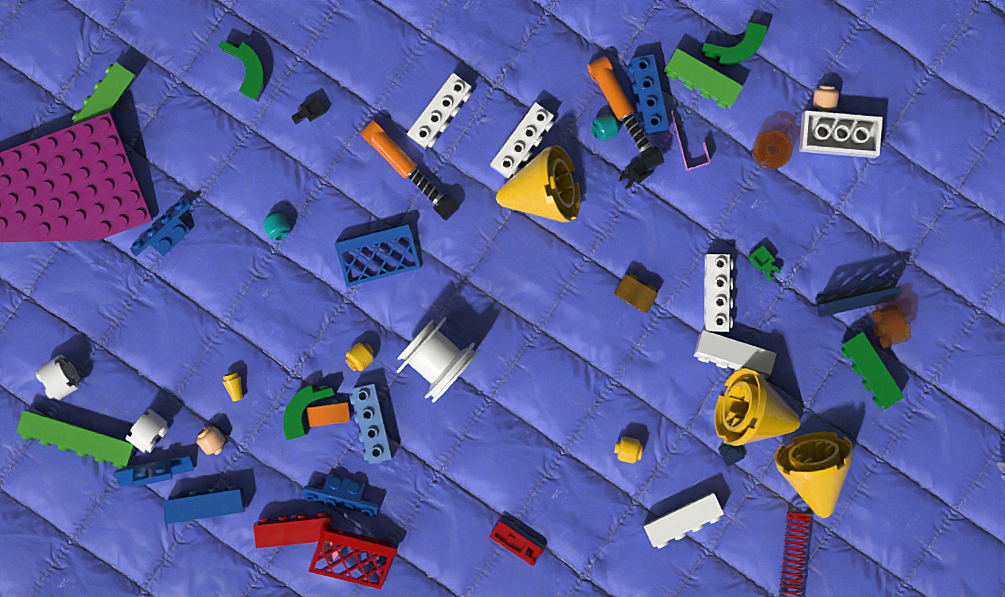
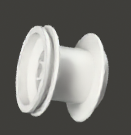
M446 317L436 327L432 324L434 321L431 320L397 358L398 360H405L396 371L397 373L408 363L431 383L425 398L431 395L433 403L449 388L480 351L479 349L475 351L472 349L475 345L474 342L467 348L460 350L438 329L446 321Z

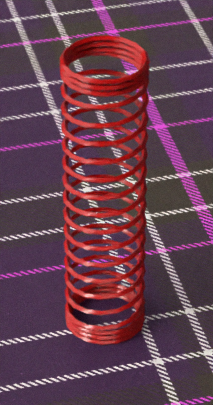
M786 512V518L799 520L807 523L786 522L785 524L798 526L806 529L785 528L784 530L801 533L805 535H784V537L800 539L803 541L783 542L802 546L805 548L783 547V549L797 551L804 554L782 553V555L800 558L803 560L782 559L781 561L794 563L802 566H780L781 568L801 571V573L780 572V574L796 576L802 579L779 578L780 580L790 581L801 585L779 584V586L793 588L800 591L779 590L778 592L802 597L801 595L796 593L803 592L802 589L797 587L804 586L803 583L798 581L804 580V578L799 575L804 574L805 572L797 568L806 567L804 564L798 562L806 561L805 558L800 556L807 555L806 552L801 551L807 549V546L798 543L808 542L806 539L799 537L809 536L807 533L801 531L809 530L808 527L802 525L810 524L809 520H811V515L798 512Z

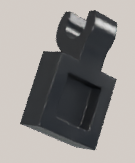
M314 96L300 104L302 110L291 117L296 125L305 118L312 122L326 114V111L318 97Z

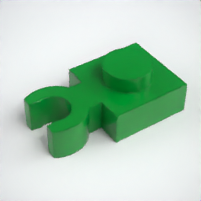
M764 245L747 257L758 272H761L763 269L766 271L765 276L770 281L773 280L770 276L771 270L776 271L777 274L781 273L778 267L772 266L771 263L775 259Z

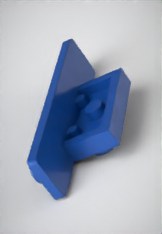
M187 197L177 201L169 213L163 214L155 226L149 227L141 239L139 238L133 242L130 250L135 257L149 245L164 256L191 231L179 218L192 206Z
M186 454L115 470L114 474L120 487L130 484L138 487L173 479V475L193 471L194 465L190 455Z
M328 474L323 490L304 486L302 497L309 501L323 502L328 506L342 507L347 511L361 512L366 516H377L378 504L361 500L365 483Z

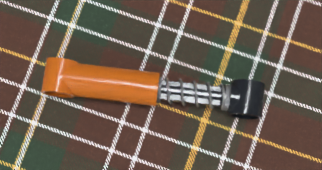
M602 56L587 64L590 76L599 85L618 121L625 123L624 127H627L628 134H631L632 140L635 141V147L639 148L638 152L640 154L638 159L643 169L647 172L663 164L664 157L657 146H652L651 142L647 141V135L643 134V129L639 127V122L635 120V115L633 116L635 110L615 77L608 58Z
M374 120L360 132V135L404 179H410L411 183H414L417 186L416 188L420 189L422 194L427 196V200L432 201L433 209L445 221L459 209L458 205L447 194L444 196L441 192H438L435 189L436 186L433 187L430 181L424 178L425 175L422 176L419 173V170H417L418 165Z

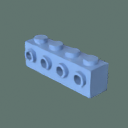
M370 384L351 389L352 393L349 394L352 405L355 404L357 411L354 412L356 424L359 423L361 431H358L360 442H364L365 449L362 450L364 460L368 461L369 464L392 459L376 385Z

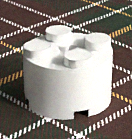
M58 355L40 366L39 370L35 373L38 380L43 382L46 387L45 393L50 399L54 397L60 400L81 387V384L78 385L77 383L80 381V377L71 362L66 363L63 360L66 358L63 355Z
M150 408L147 410L149 414H143L131 428V437L127 435L125 438L143 453L146 451L151 453L157 445L155 441L158 437H163L169 430L168 422Z

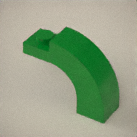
M748 22L743 40L738 45L725 48L704 43L701 53L705 54L704 57L709 59H716L718 57V65L720 66L740 64L748 60L759 49L765 38L767 26Z
M221 40L218 46L219 49L238 58L245 66V79L239 92L258 102L265 87V70L260 58L243 42L238 49L236 43L230 40L226 43Z
M313 385L293 396L286 407L283 418V428L287 441L307 435L303 420L306 408L316 400L336 395L334 387L329 388L328 385L318 387V392H315Z

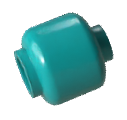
M604 114L593 120L591 132L600 141L609 140L618 135L620 122L617 117L614 118L611 114Z
M270 212L262 222L269 239L280 241L288 236L290 225L283 213Z

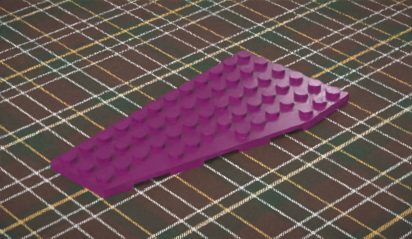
M111 112L0 152V242L101 240L154 220Z

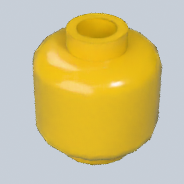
M356 343L347 351V359L345 361L354 371H363L374 361L372 354L374 350L367 343L365 345Z
M624 436L620 442L616 441L614 453H618L617 458L620 461L636 463L637 460L641 459L643 445H641L638 439Z

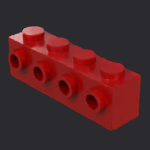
M322 511L315 513L313 516H308V514L304 513L298 514L294 518H289L288 516H279L276 520L260 518L253 525L256 549L318 542L321 535V526L333 527L332 514Z

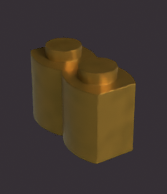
M632 273L629 276L625 274L613 295L647 314L658 296V293L655 292L657 288L649 283L643 285L639 282L640 278Z

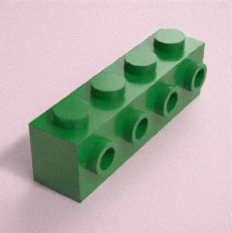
M863 332L857 333L840 344L842 347L841 353L852 362L851 368L853 372L861 376L863 380L861 384L867 392H871L873 395L872 401L877 408L887 409L904 398L903 393Z

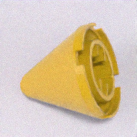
M558 145L545 148L498 189V193H496L498 204L505 208L563 223L576 219L580 210L579 182H573L571 172H574L575 168L569 155Z
M747 368L737 370L725 382L724 385L728 386L724 396L719 395L714 417L716 433L718 437L724 439V443L739 446L792 433L799 428L800 419L798 414L757 371Z
M814 432L791 439L792 444L787 447L782 444L775 453V463L779 472L813 512L822 518L829 517L834 512L854 457L852 442L847 437H843L844 440L837 438V433Z

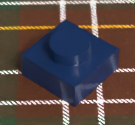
M728 444L718 449L727 467L744 459L739 446Z

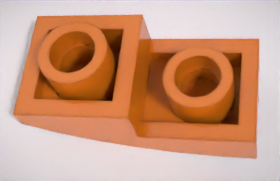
M348 402L307 408L309 427L350 422Z

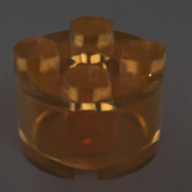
M769 130L762 133L753 142L751 148L753 162L761 169L768 171L777 170L790 160L793 152L788 136L778 130ZM771 146L774 147L773 150L775 152L773 154H770L768 150Z
M900 304L871 312L872 318L876 323L873 326L876 337L880 336L883 348L911 339L909 323L906 324L904 317H906V314Z

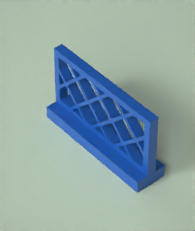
M409 223L334 243L346 287L421 268ZM408 236L410 244L405 250L397 245V242L401 237ZM382 242H388L393 245L388 255L378 249ZM368 246L374 250L370 259L360 255L363 247ZM395 247L405 252L400 261L390 256ZM350 251L356 256L352 263L349 264L343 260L342 253ZM376 251L386 257L381 266L371 261ZM406 254L414 257L416 265L406 266L401 262ZM358 256L367 261L363 271L353 266ZM388 258L398 263L393 271L383 268ZM369 263L379 268L374 276L365 273ZM351 268L361 273L357 280L349 282L347 274Z

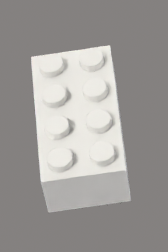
M805 111L802 113L799 152L876 158L880 156L883 117Z

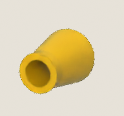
M238 372L224 375V381L222 382L229 392L232 401L243 399L241 376L238 375Z

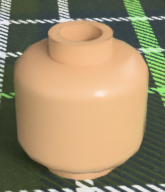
M820 85V88L814 91L813 106L819 109L818 112L830 113V110H835L838 106L839 92L835 90L834 86Z
M207 426L197 434V444L207 455L213 453L217 455L224 449L223 444L226 439L216 427Z

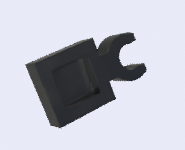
M638 160L627 168L630 174L621 175L618 181L627 179L629 182L625 186V190L632 186L634 180L637 184H640L652 175L654 171L651 169L646 172Z

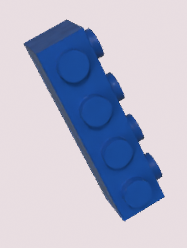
M654 54L631 58L630 64H628L629 75H633L634 78L632 90L633 94H637L638 101L635 104L637 113L641 112L640 128L643 129L642 131H645V135L666 132L669 130V124Z
M237 485L225 487L226 491L218 492V488L206 490L207 494L199 495V491L189 492L187 497L181 498L180 494L170 495L168 500L163 501L166 524L245 512L243 488L237 489Z

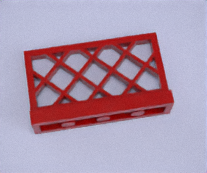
M322 525L320 529L321 535L308 571L381 589L392 557L396 556L398 550L394 543ZM324 541L332 542L334 548L324 553L322 550ZM345 546L350 547L352 552L342 557L339 549ZM337 551L340 559L330 564L326 556ZM367 551L370 557L359 561L356 554ZM380 555L387 556L385 562L377 566L374 559ZM355 556L358 563L347 568L344 561ZM325 558L328 565L322 569L315 568L317 561ZM372 560L375 568L365 572L362 565ZM343 563L346 570L335 573L332 568ZM360 567L364 574L357 578L352 577L350 572ZM378 571L380 575L378 582H371L368 576Z

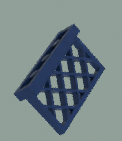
M891 282L816 298L815 303L818 316L824 317L894 301V294L901 292L900 286L892 288Z

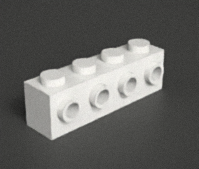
M452 73L408 131L407 136L424 149H427L428 146L432 148L438 140L436 138L440 131L443 133L448 127L449 123L447 121L450 117H455L461 109L459 107L463 101L467 102L471 97L472 93L470 91L472 87Z
M535 102L490 166L507 179H510L511 176L513 177L521 170L519 167L521 162H527L532 155L530 152L534 145L537 147L543 139L541 136L545 130L549 131L555 123L552 121L554 115Z
M730 254L705 255L704 331L729 332V328H732L733 319L732 316H729V309L733 307V298L729 297V290L733 289V278H730V270H733V259H730Z
M703 330L699 334L693 356L698 357V360L702 362H714L721 368H733L735 372L743 368L751 369L767 379L771 375L776 353Z
M711 492L643 524V527L652 546L662 548L668 545V541L673 538L678 540L685 537V532L690 530L695 532L703 528L702 524L709 521L711 524L721 519L720 516L724 515L715 494Z

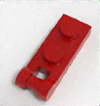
M500 520L489 535V538L532 566L536 564L539 554L542 555L544 552L541 547ZM528 547L533 550L529 556L525 554Z

